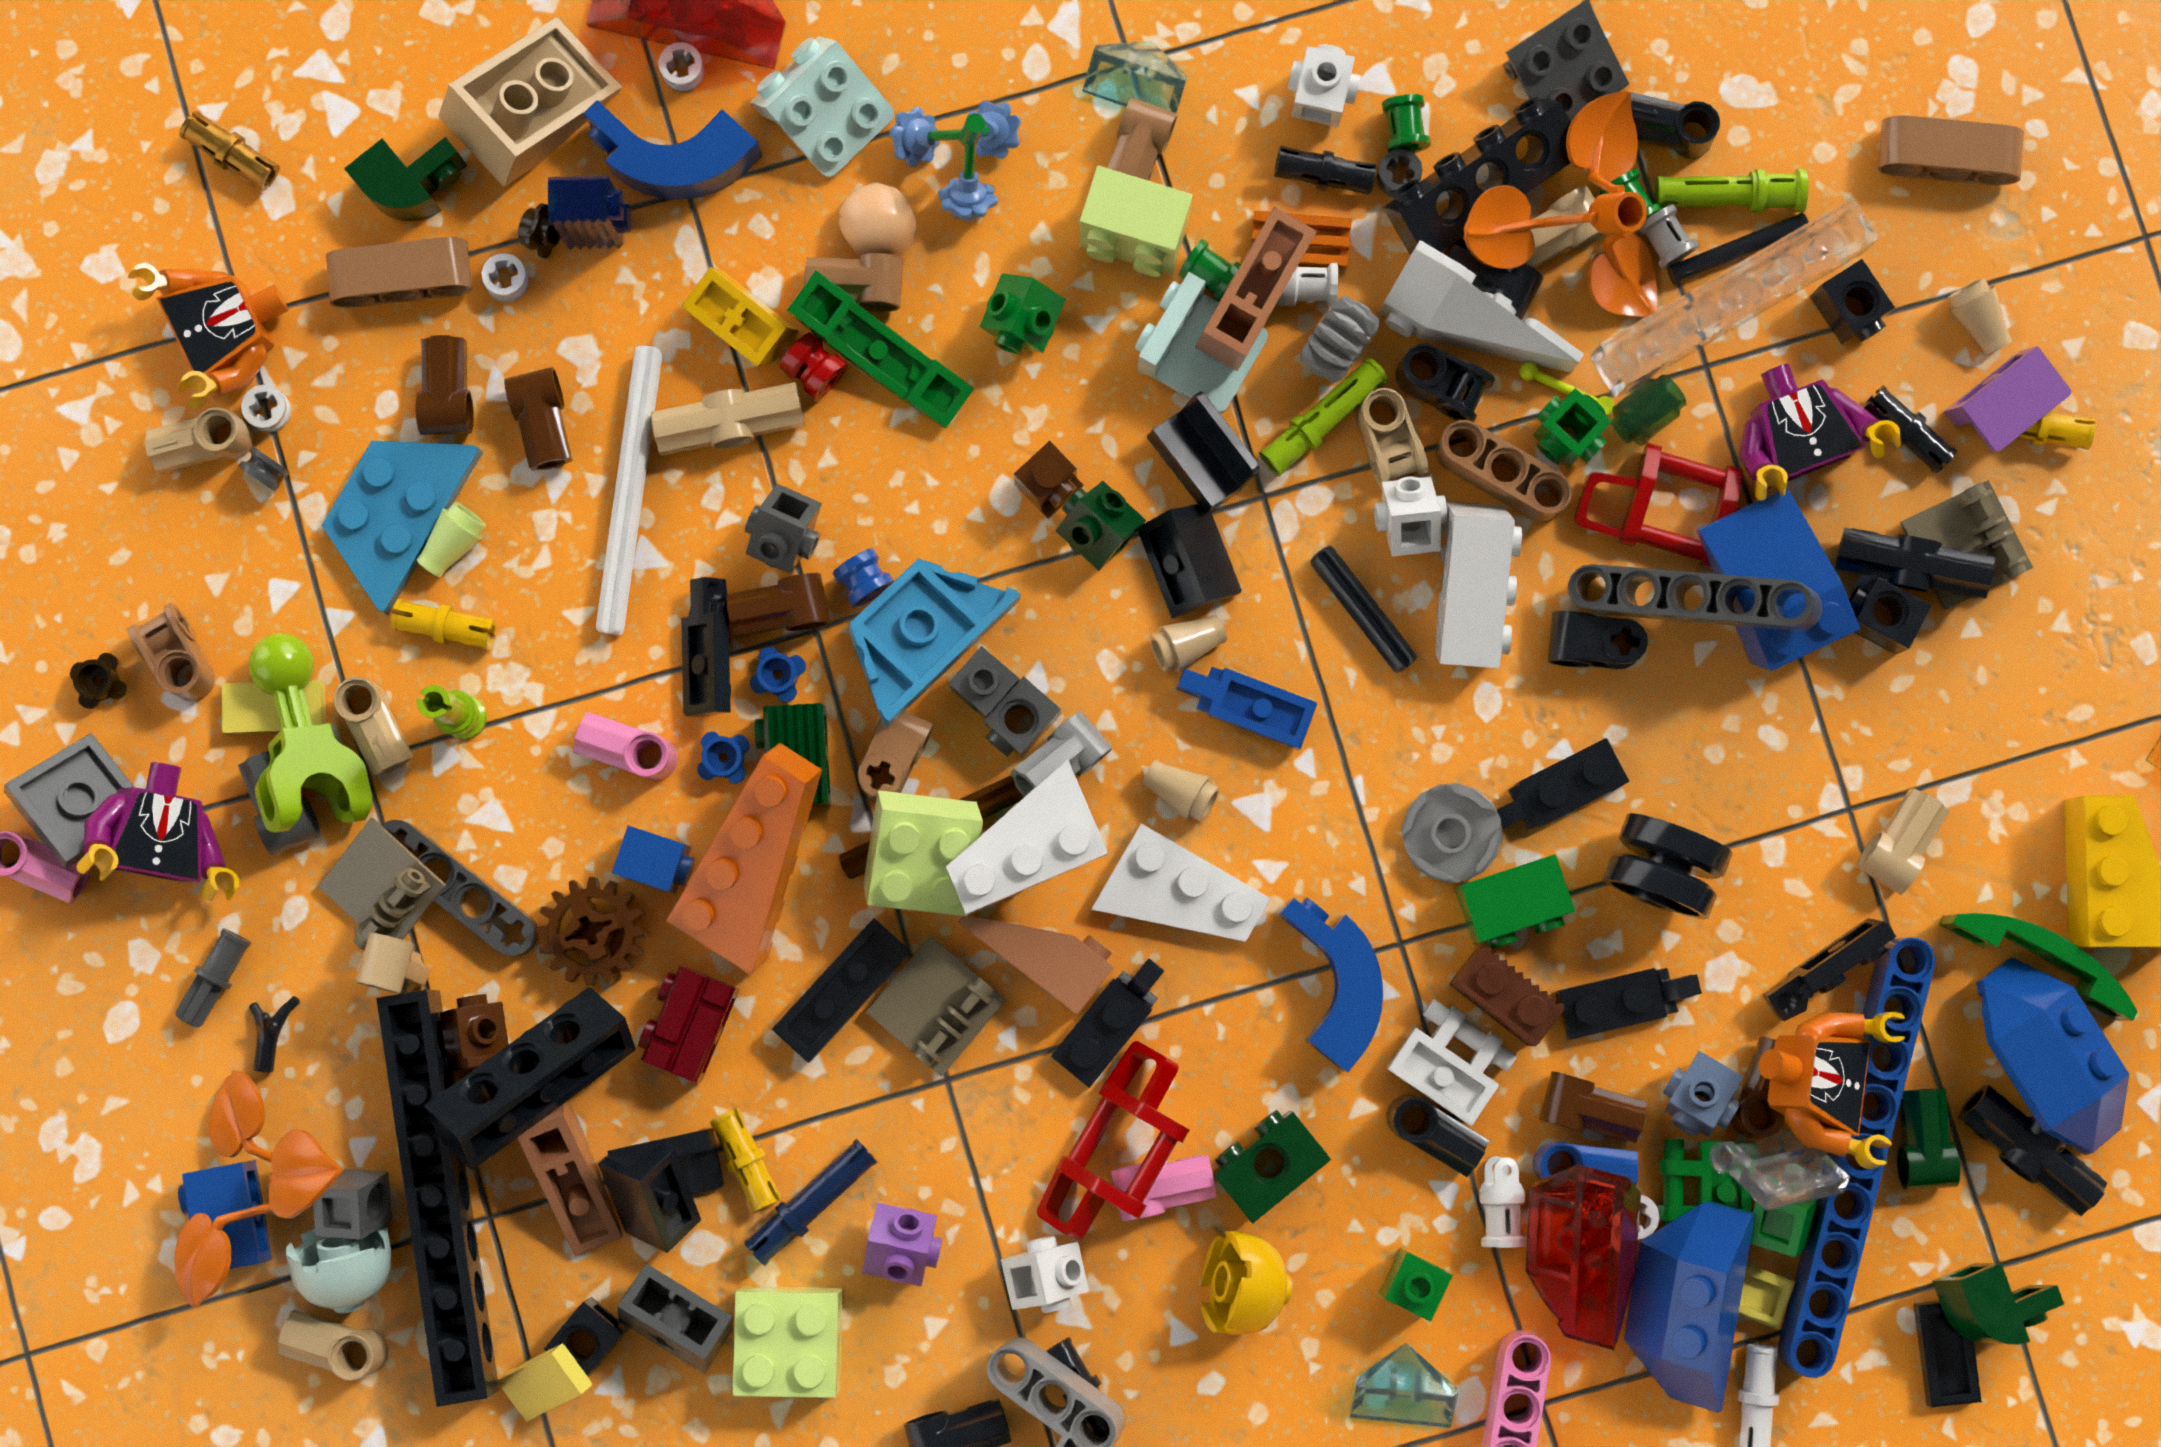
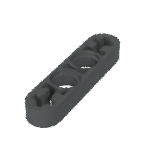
M390 820L382 824L389 833L392 832L400 835L406 831L407 836L404 842L416 852H421L423 845H426L428 850L418 857L425 866L434 859H442L448 864L450 876L445 883L446 886L434 902L504 955L522 956L528 954L535 947L539 934L536 933L537 924L531 916L416 826L402 820ZM474 889L484 891L489 900L487 911L477 918L468 916L462 907L464 896ZM501 905L506 908V911L499 915L502 920L511 925H517L521 921L525 925L521 931L522 935L526 938L523 944L513 942L507 946L504 942L508 935L497 925L492 924L489 932L484 929V926L496 917Z

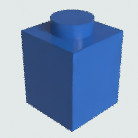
M628 825L612 873L676 894L678 885L684 887L687 885L694 867L695 858L689 857L691 847L686 844Z

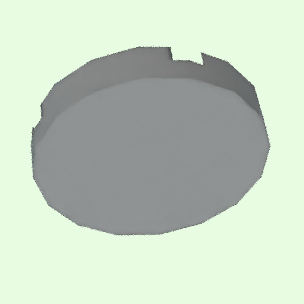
M1461 783L1439 784L1421 793L1407 809L1402 825L1404 846L1412 864L1427 877L1445 883L1467 881L1483 873L1497 857L1503 839L1501 818L1493 802L1478 789Z

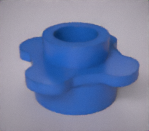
M774 647L762 649L759 653L760 662L757 666L756 674L750 678L752 690L757 694L768 692L777 695L781 702H791L797 696L795 686L798 677L806 670L805 661L798 655L788 657L778 653ZM776 670H780L783 673L780 679H775L773 676Z
M713 731L706 733L701 739L703 747L702 762L697 767L700 777L708 781L715 777L727 778L733 784L743 781L747 774L746 769L743 767L744 756L750 749V743L743 735H736L733 738L719 736L718 733ZM726 753L728 760L721 762L719 760L720 754Z

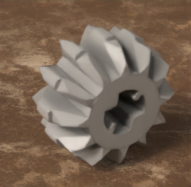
M1348 296L1339 298L1330 310L1327 311L1302 348L1301 361L1309 366V370L1320 378L1324 377L1331 383L1342 380L1377 332L1379 318L1372 314L1370 308L1360 301L1355 302Z

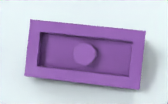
M2035 346L2016 353L1948 407L1944 413L1955 427L1971 423L1990 450L1998 452L2069 397L2071 389L2041 349Z

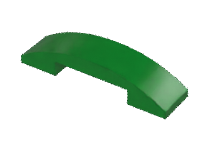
M815 270L786 311L880 385L941 427L947 428L974 388L936 359H930L855 302L856 299Z
M1983 913L1946 915L1942 917L1939 923L1940 926L1981 948L1999 947L2004 937L2078 977L2080 981L2075 989L2084 1004L2116 1021H2133L2138 1013L2128 994L2106 968L2083 949L2046 928L2008 916Z

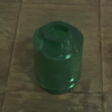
M1662 374L1657 379L1649 378L1612 407L1614 419L1611 420V425L1624 442L1629 444L1633 441L1643 446L1680 417V410L1687 404L1685 396L1676 383L1668 376Z

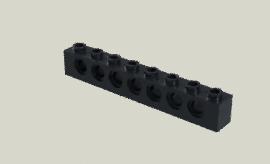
M426 989L376 998L436 1407L486 1399L499 1391V1384L497 1382L498 1377L466 1164L437 1137L424 1107L442 1091L454 1084L452 1072H448L440 1012H443L440 990Z

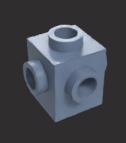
M1698 1051L1687 1072L1677 1067L1663 1091L1665 1095L1670 1097L1665 1112L1673 1116L1670 1120L1671 1123L1685 1133L1695 1137L1698 1136L1699 1132L1710 1137L1716 1125L1726 1130L1740 1106V1103L1732 1098L1744 1076L1703 1052ZM1696 1095L1705 1097L1707 1102L1700 1101Z

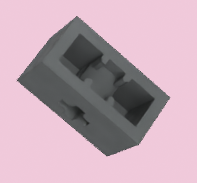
M645 1264L617 1306L619 1322L703 1374L706 1373L732 1332L733 1316L648 1264Z

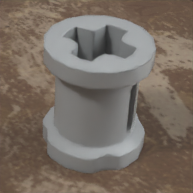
M1673 204L1648 217L1643 226L1637 230L1639 235L1647 236L1659 255L1658 265L1661 270L1681 261L1700 246L1696 239L1690 240L1675 217L1678 210Z

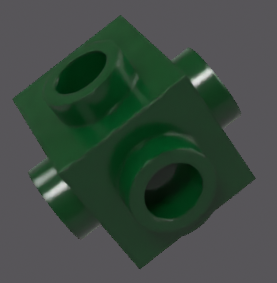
M1102 480L1088 493L1080 488L1072 495L1062 508V511L1067 516L1055 531L1069 543L1075 552L1081 554L1099 571L1126 547L1145 523L1146 519L1132 508L1119 492L1113 490Z

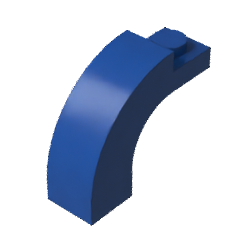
M598 100L583 113L591 127L587 134L592 141L608 155L615 150L605 160L612 174L631 188L658 198L683 200L703 197L718 192L740 179L763 156L758 141L723 109L697 135L687 141L673 145L653 144L639 138Z
M1307 897L1302 903L1292 898L1278 916L1313 943L1325 955L1332 968L1335 985L1333 1000L1328 1011L1305 1041L1343 1072L1348 1073L1369 1046L1380 1020L1383 1003V982L1379 963L1365 934L1346 914L1342 915L1333 927L1330 928L1324 923L1329 915Z

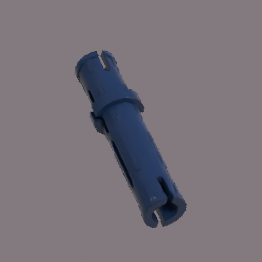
M856 1138L853 1144L787 1204L782 1201L776 1206L777 1213L749 1239L747 1238L744 1241L745 1246L749 1251L752 1250L754 1252L753 1255L760 1263L766 1266L769 1260L796 1235L803 1237L809 1231L807 1225L871 1166L877 1164L878 1161L871 1153L869 1154L865 1146Z

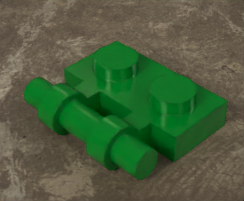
M1664 1139V1159H1659L1658 1174L1663 1175V1204H1658L1659 1220H1663V1227L1705 1201L1752 1213L1753 1142L1698 1140V1160L1684 1159V1139ZM1684 1176H1698L1697 1206L1683 1205Z

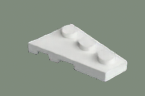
M1067 759L946 866L966 915L1108 855V851L1069 760Z
M1141 823L1091 910L1246 942L1271 898Z

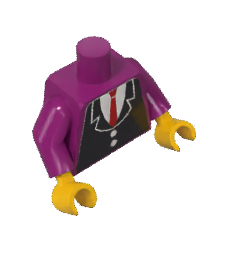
M1786 363L1761 374L1770 400L1759 404L1750 412V418L1744 425L1739 457L1752 480L1756 482L1755 497L1762 501L1766 499L1768 489L1775 487L1779 490L1781 496H1785L1788 481L1854 456L1866 447L1864 441L1870 442L1871 453L1874 457H1884L1885 446L1882 441H1891L1896 447L1901 446L1900 428L1892 421L1878 420L1864 407L1837 388H1829L1823 380L1799 388L1789 364Z
M151 762L146 789L135 787L119 788L116 794L109 795L85 820V855L76 866L77 871L85 874L92 866H96L100 870L99 879L101 881H104L114 870L177 882H200L202 875L206 882L201 889V895L206 900L213 899L217 893V886L224 890L227 900L232 898L239 887L237 874L226 868L209 817L203 812L202 802L197 799L176 795L181 767Z

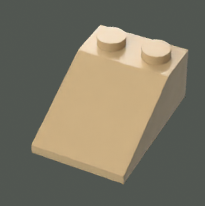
M555 17L450 83L438 117L501 185L505 187L539 165L587 122L583 113L596 100L605 106L620 93L622 86L561 20Z

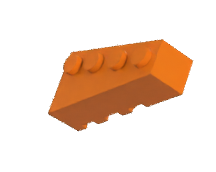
M781 743L762 755L666 920L750 975L769 958L773 945L772 937L776 923L781 917L785 903L783 901L790 875L795 868L798 857L796 853L802 832L806 829L822 769Z

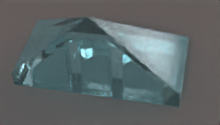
M1153 41L1096 45L1082 92L1125 107L1130 98L1134 97L1177 114L1188 76Z
M1405 1343L1356 1377L1349 1409V1418L1450 1428L1458 1398V1388L1411 1346Z

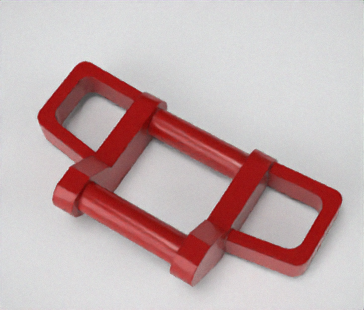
M1646 443L1643 449L1636 478L1601 472H1591L1586 476L1574 514V522L1578 526L1618 537L1619 543L1632 547L1636 543L1696 559L1700 561V566L1712 569L1701 540L1643 524L1658 471L1719 488L1717 505L1711 522L1740 509L1737 507L1743 469L1729 465L1725 469L1662 452V446ZM1600 482L1634 487L1622 529L1587 518V510L1594 487Z
M1134 1041L1129 1046L1109 1078L1105 1080L1098 1094L1102 1098L1069 1156L1063 1155L1037 1208V1216L1077 1241L1084 1238L1105 1201L1110 1202L1138 1219L1141 1218L1147 1207L1143 1202L1177 1142L1183 1143L1190 1129L1157 1111L1178 1072L1179 1066L1176 1062L1139 1041ZM1147 1059H1153L1156 1062V1069L1140 1098L1137 1099L1125 1092V1089L1143 1062ZM1119 1107L1160 1130L1126 1192L1085 1168ZM1073 1181H1076L1088 1190L1071 1219L1065 1223L1059 1218V1210Z

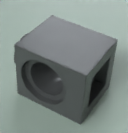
M981 646L948 684L952 692L986 719L1020 679Z
M1023 676L984 720L985 726L991 730L985 738L1005 756L1008 757L1014 751L1023 758L1061 715V708ZM1021 708L1033 715L1034 724L1028 732L1015 734L1008 730L1005 720L1012 710Z
M343 1169V1172L333 1184L313 1203L315 1236L361 1240L392 1221L389 1172Z

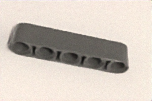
M1590 564L1576 569L1570 576L1568 583V593L1575 604L1591 612L1603 615L1805 631L1816 625L1823 612L1822 601L1819 595L1808 586L1794 580ZM1603 577L1605 581L1604 594L1600 599L1590 602L1587 597L1588 585L1592 580ZM1652 581L1655 591L1652 600L1643 606H1638L1635 600L1637 588L1644 582ZM1701 585L1704 590L1703 602L1696 609L1687 610L1684 605L1686 592L1693 586ZM1752 589L1755 595L1753 607L1745 614H1736L1733 604L1735 597L1743 590ZM1802 593L1806 599L1804 612L1796 618L1788 619L1784 613L1785 601L1793 594Z

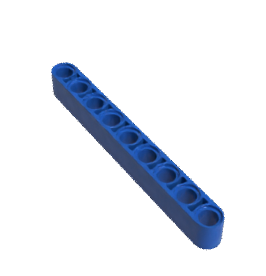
M1907 937L1889 941L1884 945L1887 951L1875 962L1862 1014H1864V1019H1873L1877 1014L1885 1013L1884 1004L1891 995L1896 996L1902 1003V1015L1905 1016V1019H1898L1896 1022L1887 1019L1885 1031L1891 1037L1904 1036L1905 1039L1900 1042L1882 1043L1877 1041L1872 1034H1864V1039L1871 1041L1864 1095L1870 1092L1877 1098L1878 1111L1874 1117L1868 1120L1861 1115L1859 1136H1851L1852 1139L1861 1141L1873 1135H1883L1891 1141L1935 968L1933 949L1926 941L1920 938ZM1903 947L1910 949L1915 958V965L1908 974L1902 972L1896 962L1897 954ZM1879 1044L1885 1045L1891 1055L1890 1063L1883 1071L1878 1070L1872 1062V1052ZM1870 1145L1869 1151L1873 1158L1886 1161L1889 1147L1884 1149ZM1831 1153L1826 1154L1816 1193L1819 1202L1809 1243L1801 1252L1794 1279L1795 1284L1789 1299L1778 1342V1354L1782 1363L1787 1368L1809 1378L1824 1376L1831 1370L1835 1362L1884 1165L1874 1169H1865L1861 1166L1854 1169L1848 1163L1847 1154L1846 1157ZM1847 1190L1854 1200L1853 1209L1847 1216L1841 1218L1835 1211L1834 1201L1839 1193ZM1835 1239L1840 1245L1841 1257L1836 1264L1827 1267L1822 1259V1249L1828 1241ZM1824 1289L1829 1298V1305L1822 1314L1814 1316L1809 1308L1810 1297L1815 1291ZM1812 1339L1816 1345V1355L1810 1363L1800 1365L1796 1357L1797 1348L1804 1340Z

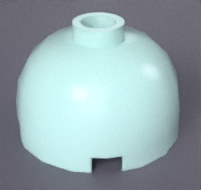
M382 1226L361 1240L315 1236L314 1228L301 1234L302 1245L294 1249L290 1242L286 1247L289 1274L296 1290L308 1302L319 1307L333 1308L337 1313H349L363 1307L364 1302L372 1298L387 1282L391 1271V1244L386 1226Z

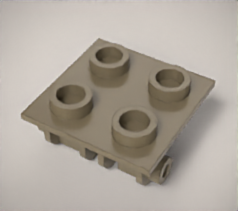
M1989 480L1970 487L1962 493L1900 522L1906 535L1941 542L1942 547L1996 557L1990 588L2033 568ZM1934 590L1944 610L1970 598Z
M372 817L318 887L358 923V926L355 928L356 936L354 942L360 949L365 950L370 932L403 940L446 884Z
M929 936L868 1008L866 1013L910 1049L920 1061L931 1067L942 1077L1006 999L932 936Z

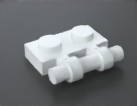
M1432 999L1423 1012V1016L1438 1025L1432 1037H1429L1414 1027L1386 1069L1467 1125L1472 1126L1499 1086L1497 1082L1483 1074L1490 1062L1506 1072L1514 1063L1517 1055L1502 1045L1503 1039L1490 1031L1488 1034H1485L1464 1019L1466 1014L1456 1007L1452 1006L1449 1009L1437 1000ZM1453 1036L1475 1050L1474 1056L1469 1063L1445 1048Z

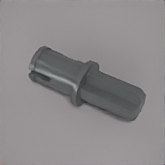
M225 928L221 930V935L202 967L196 966L194 968V972L197 975L176 1009L175 1015L188 1025L199 1028L204 1024L224 988H231L232 983L229 982V979L246 949L251 945V942L244 937Z

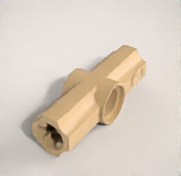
M796 382L746 393L743 389L722 390L704 396L702 402L651 412L654 437L661 456L711 446L714 449L737 447L754 441L755 436L805 426Z

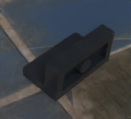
M1202 391L1193 395L1181 411L1153 428L1147 435V439L1205 514L1240 492L1260 470L1258 462Z
M1198 504L1170 509L1144 523L1138 530L1172 619L1185 616L1210 602L1234 597L1241 593V586L1211 511L1205 514Z
M713 1128L607 1151L609 1158L633 1168L661 1142L675 1149L691 1194L719 1189L724 1185Z
M660 1142L633 1168L607 1156L598 1163L623 1228L629 1235L668 1253L701 1221L674 1148Z

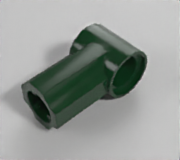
M1946 1089L1904 1090L1900 1102L1903 1144L1899 1146L1897 1151L1898 1176L1903 1189L1957 1187L1960 1182V1160L1955 1144L1950 1142Z

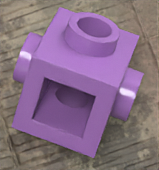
M877 1203L867 1240L862 1274L889 1279L896 1283L922 1286L926 1266L936 1268L943 1238L933 1236L937 1215Z

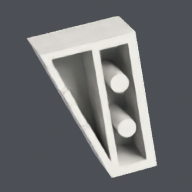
M1446 501L1449 521L1446 546H1442L1441 562H1444L1442 592H1439L1435 655L1440 664L1500 668L1501 654L1508 655L1511 647L1512 628L1511 625H1505L1504 623L1506 605L1514 606L1516 599L1517 579L1516 576H1509L1511 556L1519 557L1522 528L1515 526V519L1503 505Z

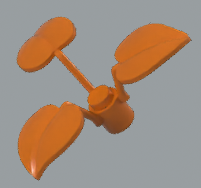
M1627 91L1616 92L1601 96L1584 106L1571 121L1566 136L1567 155L1570 162L1577 168L1589 169V181L1609 193L1599 195L1590 205L1588 213L1530 220V203L1520 190L1508 185L1495 186L1483 192L1475 201L1464 225V241L1470 253L1481 263L1492 268L1511 269L1524 264L1532 257L1535 250V242L1531 229L1590 222L1598 232L1610 234L1602 241V248L1605 252L1596 255L1591 260L1588 268V288L1593 301L1599 308L1610 314L1655 318L1658 314V288L1652 256L1645 242L1638 235L1632 233L1639 230L1646 220L1647 208L1645 201L1635 192H1625L1623 185H1614L1609 182L1632 169L1638 151L1637 130L1631 111V93Z
M233 1070L231 1075L225 1079L214 1100L209 1118V1136L216 1152L224 1157H235L244 1148L247 1153L271 1163L272 1173L269 1176L268 1182L269 1203L220 1215L213 1222L207 1214L197 1213L185 1224L176 1243L174 1265L179 1288L188 1304L193 1306V1308H199V1305L204 1300L210 1298L218 1291L230 1269L231 1244L228 1235L222 1230L225 1225L273 1212L280 1218L296 1217L310 1206H313V1203L325 1193L343 1172V1169L324 1152L317 1140L304 1130L294 1129L287 1132L277 1143L273 1153L258 1147L252 1138L258 1135L263 1128L265 1121L264 1103L253 1080L245 1072Z

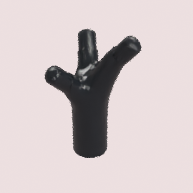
M292 996L272 1017L268 1013L263 1012L257 1002L250 1004L249 1009L254 1017L257 1030L254 1071H274L278 1037L290 1012L300 1004V1000L296 996Z

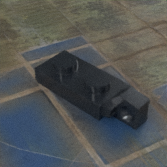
M711 577L690 579L691 607L688 617L681 618L683 714L685 716L703 717L731 712L730 635L726 598L728 593L725 579Z
M1605 738L1517 782V786L1508 790L1513 802L1497 809L1501 818L1502 829L1522 819L1528 830L1535 826L1541 827L1630 782L1608 739Z
M1867 918L1790 971L1789 977L1764 993L1763 997L1779 1020L1786 1021L1806 1011L1808 998L1813 997V993L1819 991L1820 994H1824L1838 987L1846 979L1843 974L1858 963L1864 966L1880 958L1887 951L1884 945L1897 936L1887 922Z
M1150 958L1133 978L1123 970L1116 980L1112 979L1051 1057L1090 1088L1152 1011L1151 1007L1158 998L1149 990L1165 970Z
M1655 968L1555 991L1558 1003H1563L1564 1011L1561 1016L1567 1040L1665 1018L1667 1014L1678 1012L1677 999L1702 994L1697 974L1670 979L1668 968L1655 970Z

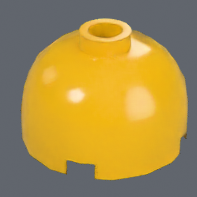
M1224 1231L1227 1237L1216 1236L1205 1257L1201 1274V1286L1207 1287L1210 1284L1211 1286L1209 1293L1210 1303L1201 1302L1202 1315L1206 1326L1213 1333L1228 1335L1253 1334L1266 1329L1280 1314L1283 1305H1286L1290 1300L1292 1281L1286 1273V1267L1278 1250L1263 1238L1244 1232Z

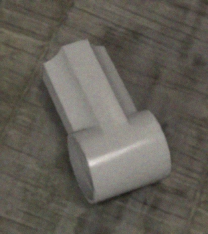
M1080 710L1052 732L1047 738L1048 741L1018 764L1010 774L1014 779L1015 787L1025 797L1067 759L1074 774L1080 777L1103 759L1113 747Z

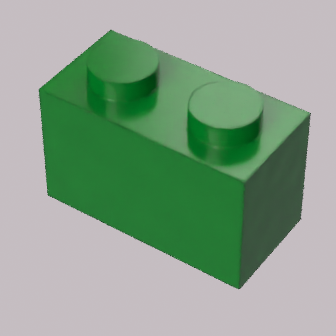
M1556 854L1454 887L1473 944L1486 941L1491 949L1518 941L1515 931L1532 925L1536 934L1564 926L1565 923L1562 916L1575 912Z

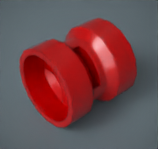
M808 332L790 347L780 361L779 368L790 378H798L804 384V391L817 401L835 387L847 371L848 364L837 354L830 355L823 349V341L814 333Z

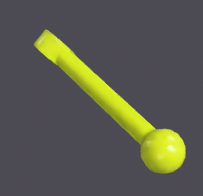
M1525 362L1520 366V376L1526 381L1535 379L1567 395L1575 389V387L1539 371L1537 365L1533 362ZM1577 389L1583 395L1586 394L1595 399L1605 410L1606 416L1613 412L1615 405L1610 397L1602 396L1596 398Z

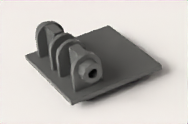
M1588 0L1582 1L1505 52L1509 60L1503 64V68L1511 80L1519 78L1529 99L1539 97V99L1560 101L1570 121L1591 101L1607 94L1616 93L1629 85Z

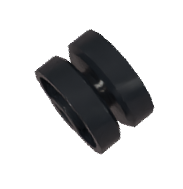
M1627 814L1618 838L1627 849L1642 857L1625 853L1611 856L1602 880L1613 888L1653 907L1693 918L1708 919L1717 895L1707 883L1693 876L1706 879L1724 877L1733 852L1721 843L1682 826L1642 814Z

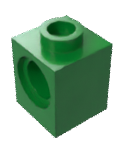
M1768 1184L1756 1197L1753 1210L1755 1219L1750 1244L1796 1258L1808 1246L1819 1198L1775 1184Z
M1400 1248L1379 1294L1384 1299L1431 1322L1453 1275Z

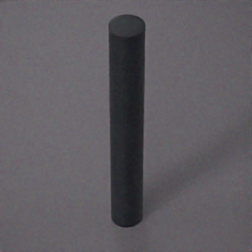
M1802 212L1667 267L1669 278L1675 285L1810 230L1809 221Z

